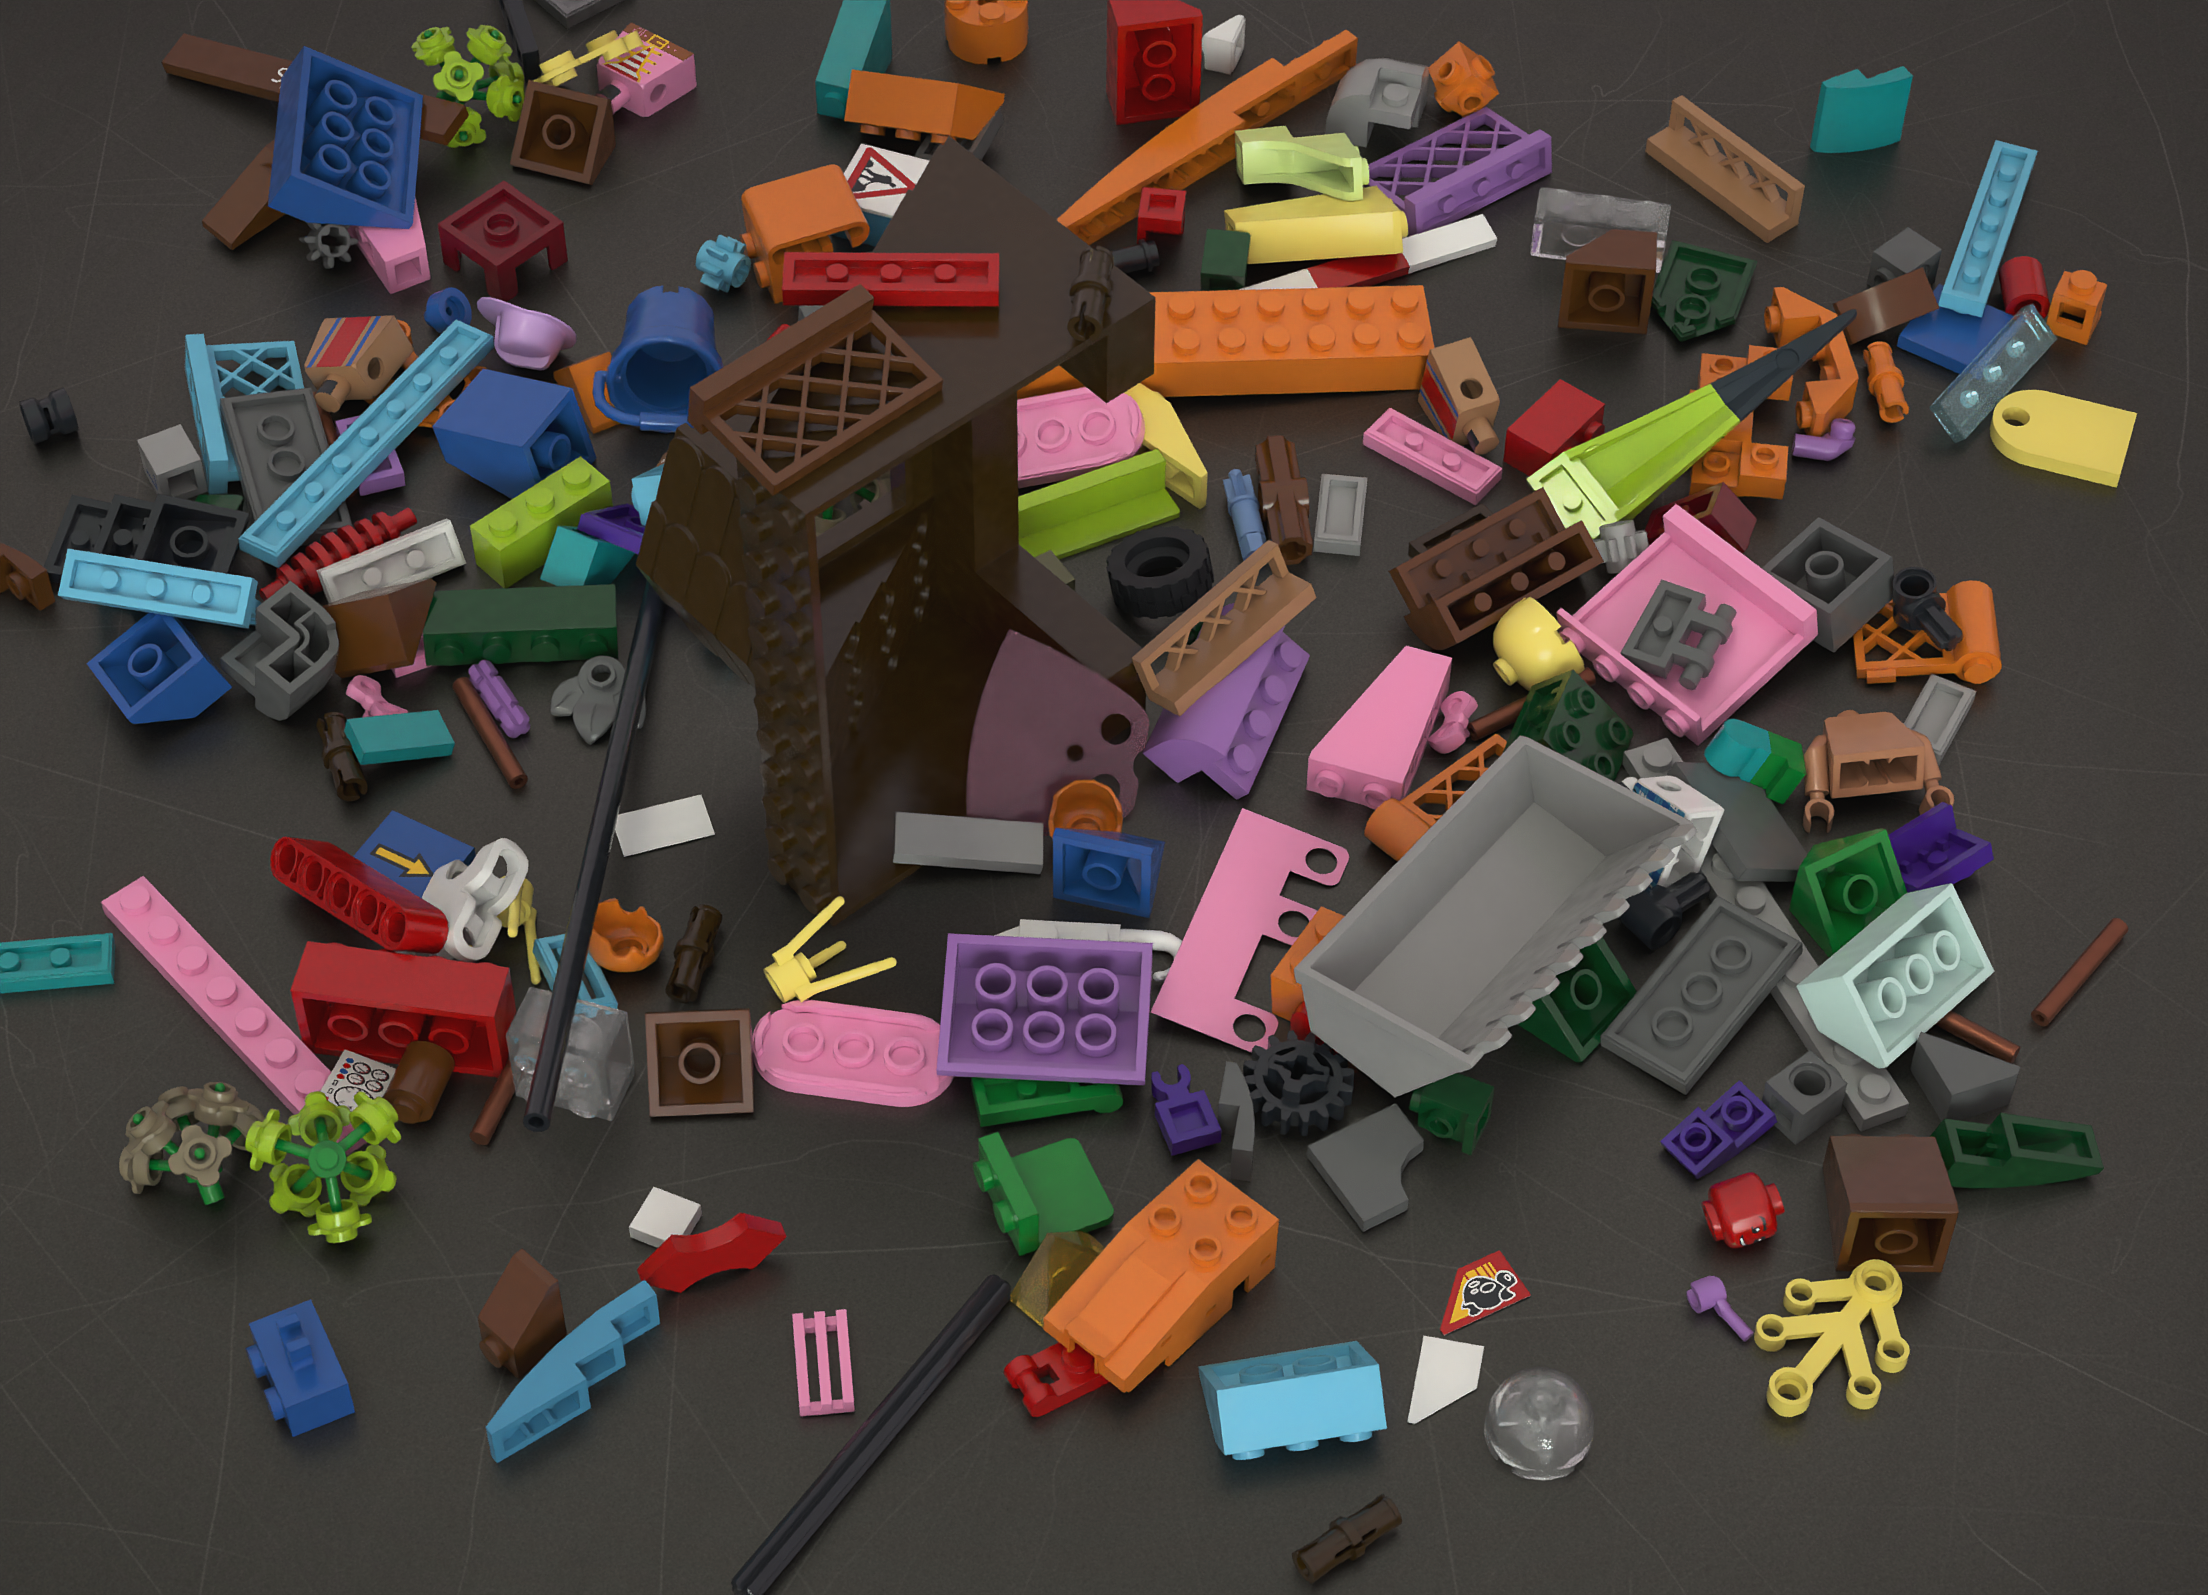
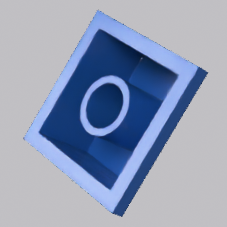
M154 613L146 614L86 663L132 724L195 718L232 688L231 684L191 632L173 616Z

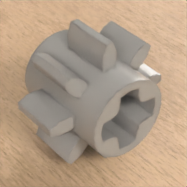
M1634 520L1602 525L1599 527L1601 538L1593 540L1604 560L1603 563H1606L1608 574L1620 573L1649 547L1647 532L1645 530L1635 531Z

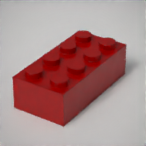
M307 941L290 990L302 1042L316 1054L340 1057L346 1049L377 1062L399 1064L409 1043L413 1041H427L444 1048L451 1054L455 1061L453 1072L499 1078L515 1046L519 1032L509 967H501L488 962L471 963L448 960L441 956L425 957L397 953L388 949L371 950L348 947L335 942L325 944Z

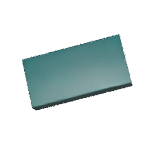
M438 710L347 719L344 730L360 765L451 756L455 745Z

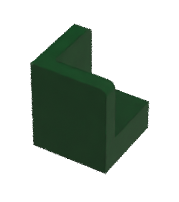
M1207 228L1201 266V291L1239 290L1247 287V263L1251 235L1248 232Z

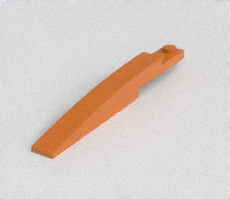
M1345 30L1333 38L1325 40L1301 57L1293 59L1285 66L1274 58L1259 65L1203 101L1149 140L1087 191L1057 221L1085 243L1091 245L1138 217L1143 187L1183 190L1236 158V130L1260 128L1342 79L1348 70L1356 65L1358 38L1348 30Z

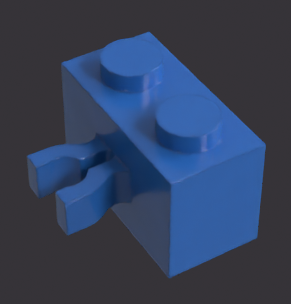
M311 1299L249 1323L254 1345L246 1347L245 1350L256 1378L267 1376L271 1387L263 1390L270 1412L275 1421L285 1418L292 1437L355 1413L348 1382Z

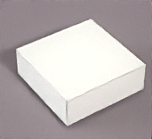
M653 1187L629 1226L630 1237L658 1248L672 1234L690 1235L702 1216L701 1204Z

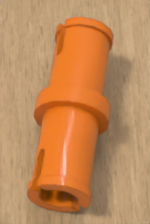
M1882 341L1873 342L1867 346L1869 351L1865 349L1863 351V359L1869 372L1867 378L1868 389L1876 397L1881 419L1889 423L1899 422L1904 419L1903 414L1907 415L1909 413V407L1902 390L1904 377L1901 370L1895 366L1890 345Z

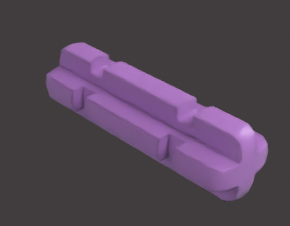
M482 660L479 664H473L468 670L470 681L476 691L482 692L480 697L495 719L502 722L500 726L506 735L516 738L520 734H526L530 729V724L528 723L529 716L521 706L517 705L519 703L503 678L496 676L498 671L494 665L487 660Z

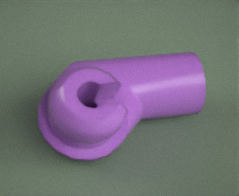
M1837 418L1831 422L1830 432L1822 437L1795 433L1791 454L1797 457L1825 461L1833 460L1853 446L1856 439L1853 436L1856 428L1855 424L1851 420Z

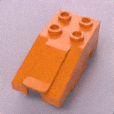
M1198 1159L1121 1229L1044 1317L1043 1330L1065 1346L1068 1352L1075 1349L1076 1342L1095 1357L1094 1373L1102 1375L1123 1393L1126 1391L1130 1393L1164 1360L1165 1365L1168 1367L1172 1365L1232 1308L1233 1290L1242 1281H1244V1291L1248 1293L1275 1268L1279 1219Z

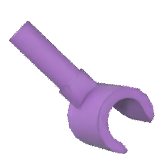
M1707 1276L1691 1282L1690 1286L1692 1289L1687 1291L1686 1296L1690 1306L1696 1313L1714 1308L1717 1314L1727 1322L1744 1342L1752 1337L1754 1332L1727 1302L1724 1284L1718 1277Z

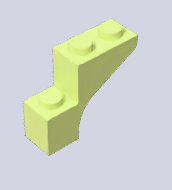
M1286 126L1235 131L1236 172L1244 185L1286 183L1298 185L1345 201L1363 200V185L1369 184L1368 162L1366 158L1360 156L1358 146H1353L1345 133L1293 138Z

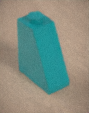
M843 0L815 80L818 114L844 120L852 69L876 73L886 72L893 59L890 0Z

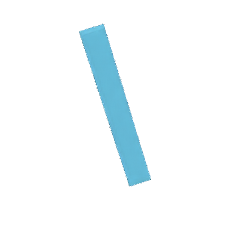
M456 319L238 538L240 550L279 568L494 348V337Z

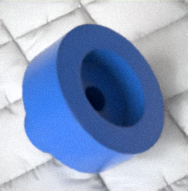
M446 288L433 293L429 297L424 318L429 326L442 334L456 319L470 325L472 310L468 299L460 290Z

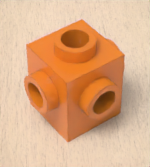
M1460 41L1428 67L1436 88L1434 97L1447 112L1454 110L1464 118L1485 107L1499 94L1492 77L1495 75L1492 65L1486 58L1476 54Z

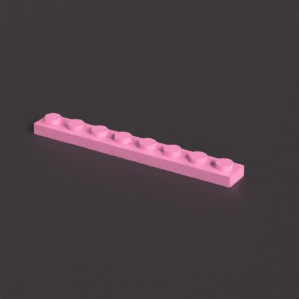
M144 876L101 901L104 914L294 1115L298 1114L304 1107L305 1097L309 1093L321 1091L331 1071ZM351 1122L343 1127L342 1134L336 1143H339L354 1130ZM361 1138L345 1152L346 1156L367 1142Z

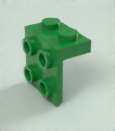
M998 1132L978 1138L979 1160L973 1162L977 1183L982 1192L988 1191L993 1202V1211L998 1226L1003 1233L1008 1232L1019 1256L1112 1223L1114 1208L1077 1139L1067 1138L1011 1158Z

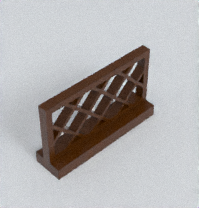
M859 284L690 387L688 422L701 435L710 431L774 496L942 390L944 379L873 310L874 297ZM871 332L885 346V352L883 355L852 351V344ZM820 362L844 365L843 381L810 377V370ZM850 365L883 369L881 385L850 382ZM889 370L912 373L920 383L911 389L887 386ZM778 388L802 391L801 405L796 407L767 403L768 394ZM808 392L841 395L839 412L806 408ZM847 396L880 400L879 409L869 415L845 412ZM736 414L759 417L758 433L734 431L725 421ZM772 418L799 422L797 438L765 435V419ZM804 423L838 426L837 435L827 442L803 439ZM762 449L795 453L794 462L775 473L761 459Z

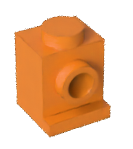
M2077 270L2073 273L2064 271L2053 293L2044 332L2087 345L2100 319L2108 284L2097 281L2096 276L2086 270ZM2065 312L2084 318V322L2082 324L2061 316Z

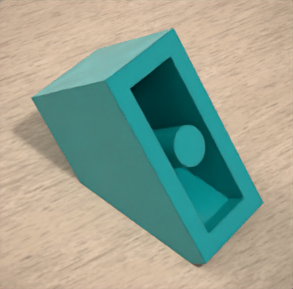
M558 526L540 577L541 580L553 585L611 584L635 555L632 551L577 530L578 527Z

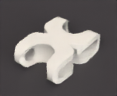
M500 838L482 847L469 866L460 860H454L439 867L434 872L423 893L422 899L445 914L449 931L447 941L442 950L429 956H441L448 960L455 958L458 961L473 963L484 958L490 952L502 928V921L497 918V915L504 911L516 898L528 872V859L516 843L506 838ZM499 855L503 856L507 863V874L505 878L501 879L492 873ZM395 951L402 954L416 955V953Z

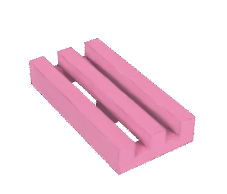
M846 1309L835 1310L836 1316L825 1317V1311L814 1312V1318L807 1319L803 1318V1313L792 1314L800 1417L855 1412ZM837 1331L843 1396V1399L832 1400L826 1334V1332ZM816 1333L821 1401L810 1402L805 1343V1334Z

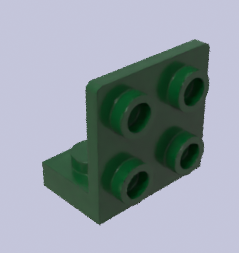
M1570 670L1531 686L1503 753L1521 735L1615 781L1623 762L1624 752L1628 750L1634 733L1574 670Z

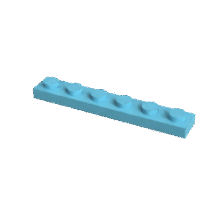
M1995 140L1938 306L1961 314H1970L1982 318L2035 163L2037 150Z

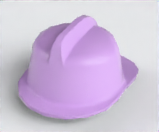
M481 297L477 301V309L482 316L496 327L494 346L498 355L510 365L540 371L546 370L555 360L560 350L571 348L577 342L576 334L572 328L549 314L523 309L492 297Z

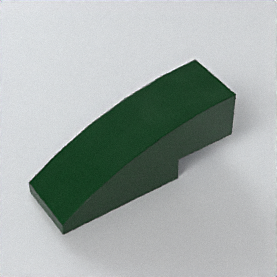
M2000 1113L1991 1125L1944 1118L1929 1136L1936 1138L1952 1187L2007 1188L2034 1186L2097 1175L2104 1169L2092 1125Z

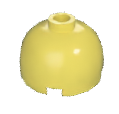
M1524 598L1513 605L1501 617L1493 633V648L1499 658L1493 663L1495 670L1509 686L1517 682L1528 691H1530L1531 686L1570 670H1574L1578 675L1585 670L1583 660L1572 640L1570 639L1567 643L1564 642L1557 631L1561 625L1534 598Z

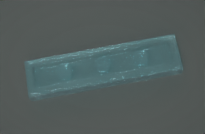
M2033 303L2022 307L1929 407L1954 443L1965 440L2057 340Z

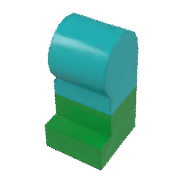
M1737 719L1725 721L1704 751L1706 760L1715 770L1726 776H1738L1741 780L1765 789L1766 798L1780 804L1786 802L1806 775L1801 743Z

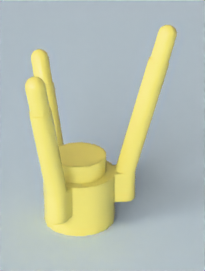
M525 878L516 898L504 911L497 915V918L502 921L503 927L508 928V935L511 938L516 937L518 927L522 924L524 925L531 982L537 985L541 982L540 966L533 953L534 941L537 939L535 925L537 910L532 907L534 888L531 882Z
M842 896L836 897L786 946L774 952L772 957L775 962L763 969L768 982L783 1003L788 1002L794 997L803 1002L816 993L896 966V959L890 957L810 983L817 978L814 969L846 948V943L838 941L809 959L802 952L795 956L793 954L845 903Z

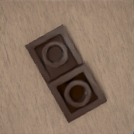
M1923 267L1832 304L1838 316L1850 309H1857L1855 320L1843 329L1849 345L1939 309Z
M0 543V594L10 589L18 599L26 598L39 611L54 603L55 598L47 569L26 554Z

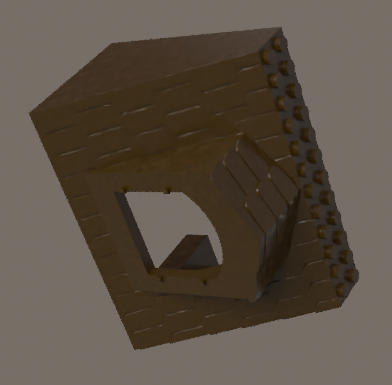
M950 136L944 145L940 144L937 147L914 189H908L873 252H867L999 253V306H873V310L944 379L942 390L774 496L710 431L701 435L694 427L691 428L685 422L677 427L674 439L670 441L656 499L651 502L636 561V566L659 597L668 606L673 607L694 636L712 653L720 656L735 674L748 685L751 684L755 689L754 705L757 709L759 728L756 735L760 743L761 764L759 769L763 777L764 796L762 797V803L766 813L767 828L765 829V836L768 840L769 849L767 865L775 880L782 885L788 884L800 896L807 910L814 915L820 913L836 897L842 896L845 903L827 921L833 927L924 866L893 863L894 818L896 812L994 819L1146 715V692L1131 659L1142 648L1019 545L1017 391L1059 365L1105 403H1108L1153 375L1156 297L1114 265L1109 281L1112 286L1111 291H1113L1112 301L1109 307L1104 310L1103 327L1100 337L1090 341L1091 326H1088L1085 342L1074 339L1067 330L1072 310L1069 291L1071 283L1078 277L1080 255L1084 249L1090 246ZM1092 248V251H1093V252H1092L1091 261H1094V260H1095V255H1096V250H1094V249ZM869 332L853 342L852 351L884 355L885 346ZM820 362L811 368L810 377L843 381L844 365ZM850 365L849 381L881 385L883 369ZM889 370L887 386L911 389L920 383L912 373ZM778 388L768 394L767 403L800 407L802 391ZM808 392L806 408L839 412L841 395ZM847 396L845 412L869 415L879 409L880 400ZM736 414L725 421L734 431L758 433L759 417ZM766 418L764 434L797 438L799 422ZM804 423L803 439L827 442L837 435L838 426ZM762 449L761 459L775 473L793 463L795 453L766 449ZM890 470V492L872 503L868 500L862 501L857 505L859 511L816 537L815 516Z

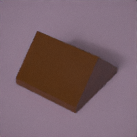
M528 80L510 165L592 185L616 147L611 100Z
M429 578L363 591L322 606L336 622V631L339 639V657L335 674L345 678L413 665L436 582Z
M750 1008L645 1012L650 1117L754 1112V1058Z

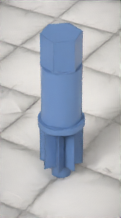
M1234 469L1228 473L1229 479L1223 480L1228 502L1227 510L1232 517L1242 558L1245 560L1266 542V536L1259 513L1260 504L1255 496L1250 474L1242 476L1241 470Z

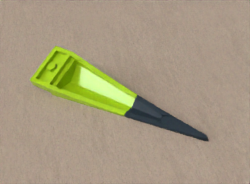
M1850 309L1777 350L1670 404L1564 451L1526 479L1528 486L1533 492L1542 487L1544 488L1565 528L1582 520L1592 540L1601 538L1600 526L1635 518L1855 320L1857 309Z

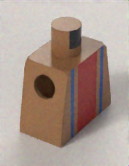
M394 315L324 319L304 364L306 374L317 389L314 398L319 407L328 412H337L345 400H364L378 396L414 350Z
M1469 337L1430 349L1418 396L1420 406L1440 435L1461 446L1470 444L1477 455L1489 453L1499 444V439L1493 430L1500 401L1472 338Z

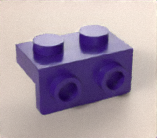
M1941 802L1888 835L1907 893L1949 883L1955 884L1971 876L1976 870L1994 860L1991 843L1957 829L1953 807L1945 802Z

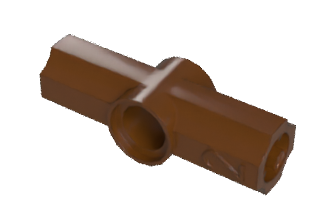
M1283 435L1267 436L1265 441L1255 446V462L1259 477L1258 501L1260 504L1259 513L1261 521L1267 523L1269 540L1278 544L1285 564H1300L1304 558L1312 555L1313 539L1308 521L1309 492L1307 480L1305 477H1300L1294 442H1289Z

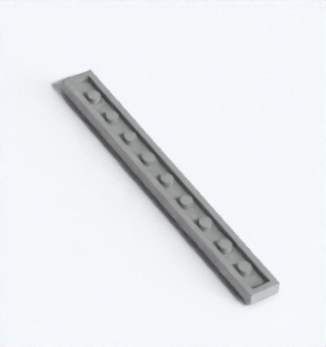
M1664 738L1625 751L1622 765L1630 777L1640 779L1668 776L1667 773L1673 764L1683 761L1668 738ZM1711 843L1699 871L1706 876L1707 882L1711 887V892L1708 896L1711 902L1719 896L1802 942L1762 881H1737ZM1802 942V954L1770 993L1807 1050H1811L1824 1063L1834 1066L1841 1074L1843 1080L1847 1082L1843 1105L1860 1131L1906 1116L1909 1102L1886 1068L1878 1069L1817 1030L1796 987L1819 967Z

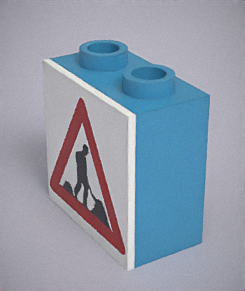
M865 144L860 145L844 172V176L870 227L869 235L863 242L864 244L877 245L908 189H914L929 160ZM845 231L831 234L833 236L848 239Z

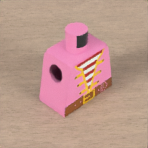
M630 23L617 39L637 30L643 45L607 62L601 56L596 66L599 93L595 96L610 99L613 114L621 107H624L641 117H649L697 86L694 53Z

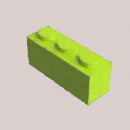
M580 456L470 525L476 565L503 588L510 587L545 564L558 526L578 527L581 514L613 506L610 480Z

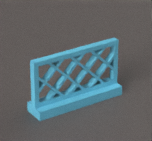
M204 334L185 335V373L208 494L227 493L228 482L240 481L220 412V398H226L223 395L232 387L245 395L268 393L277 385L286 390L304 388L294 341L206 345ZM286 357L287 363L279 370L263 363L267 358ZM234 360L241 364V366L231 373L217 365L216 361ZM251 371H254L267 380L257 387L243 378Z
M67 549L58 596L66 600L248 629L249 625L256 626V608L262 604V602L255 598L258 581L251 577Z

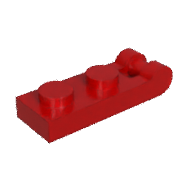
M1058 1342L1032 1356H1018L1007 1364L1003 1372L1012 1388H1020L1024 1394L1022 1402L1033 1417L1043 1416L1109 1383L1102 1375L1094 1373L1095 1357L1076 1342L1075 1349L1071 1352H1068L1067 1348ZM1050 1375L1054 1382L1051 1384L1042 1383L1040 1379Z

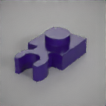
M1183 1064L1177 1066L1178 1083L1173 1085L1164 1083L1158 1071L1152 1072L1151 1092L1154 1098L1159 1101L1155 1103V1117L1171 1155L1220 1143L1222 1130L1205 1091L1201 1090L1190 1093L1191 1075L1188 1068Z

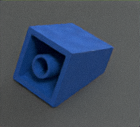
M482 369L432 426L447 463L511 499L580 456L589 464H592L597 458L573 388L488 369Z

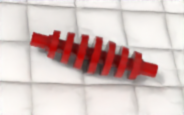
M406 508L393 516L381 511L371 516L372 523L367 518H363L354 523V528L350 525L338 528L337 535L331 531L320 538L321 544L314 541L306 547L307 557L299 552L291 558L292 568L284 563L276 569V581L259 589L262 600H267L290 581L304 591L305 589L310 595L322 592L323 587L316 570L399 538L401 532L417 524L414 513L410 508Z

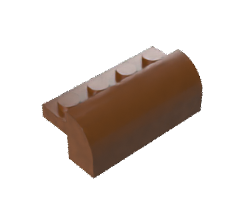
M1542 487L1389 570V573L1411 612L1403 616L1408 626L1426 645L1436 650H1444L1499 621L1513 605L1522 599L1531 597L1536 600L1603 563L1604 560L1583 521L1581 520L1565 528L1546 491Z

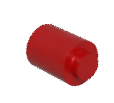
M2028 256L2015 257L2005 262L1998 273L2005 312L2019 318L2018 325H2032L2040 322L2049 314L2051 306L2042 264L2037 259Z

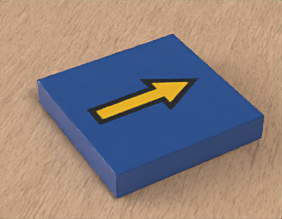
M392 810L353 857L422 898L434 872L439 867L454 860H460L469 866L476 857L474 847Z

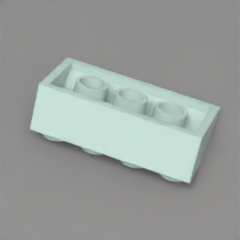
M1949 883L1904 894L1796 987L1819 1032L1880 1069L1889 1066L1918 1040L1921 1032L1926 1033L1995 971L1953 884Z

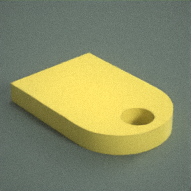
M2022 390L2011 393L1998 402L1990 424V436L1996 448L2003 455L2017 463L2117 488L2137 413L2048 391ZM2005 420H2017L2024 425L2013 426L2005 422Z

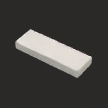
M443 519L316 571L328 603H332L363 591L429 579L466 564L451 520Z

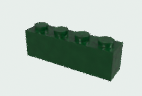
M615 584L434 591L423 629L426 666L479 664L482 660L490 661L493 664L589 660L596 656H610L618 659Z

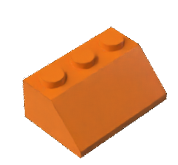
M852 69L844 121L861 124L860 133L885 136L886 128L896 130V138L920 141L921 133L931 134V143L943 145L949 136L956 142L957 138L975 140L980 131L1004 103L1005 94L953 82Z

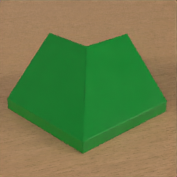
M1880 828L1815 844L1799 866L1789 911L1829 958L1907 893L1887 830Z

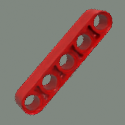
M284 836L275 843L271 852L270 866L273 876L278 881L385 949L434 955L439 953L444 947L449 931L448 921L445 914L437 907L330 842Z

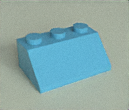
M1358 1341L1198 1366L1215 1442L1224 1455L1232 1454L1233 1459L1248 1460L1258 1458L1265 1454L1264 1449L1286 1446V1449L1290 1451L1308 1450L1319 1445L1318 1440L1339 1437L1340 1441L1343 1442L1363 1441L1372 1437V1431L1387 1429L1379 1364Z

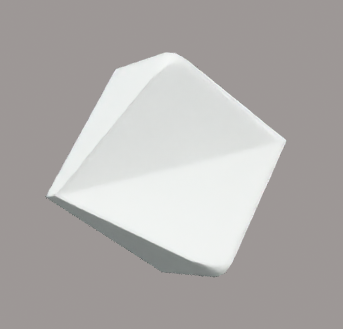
M1236 15L1208 31L1203 36L1204 69L1225 74H1231L1234 71L1244 50L1245 19L1243 15Z

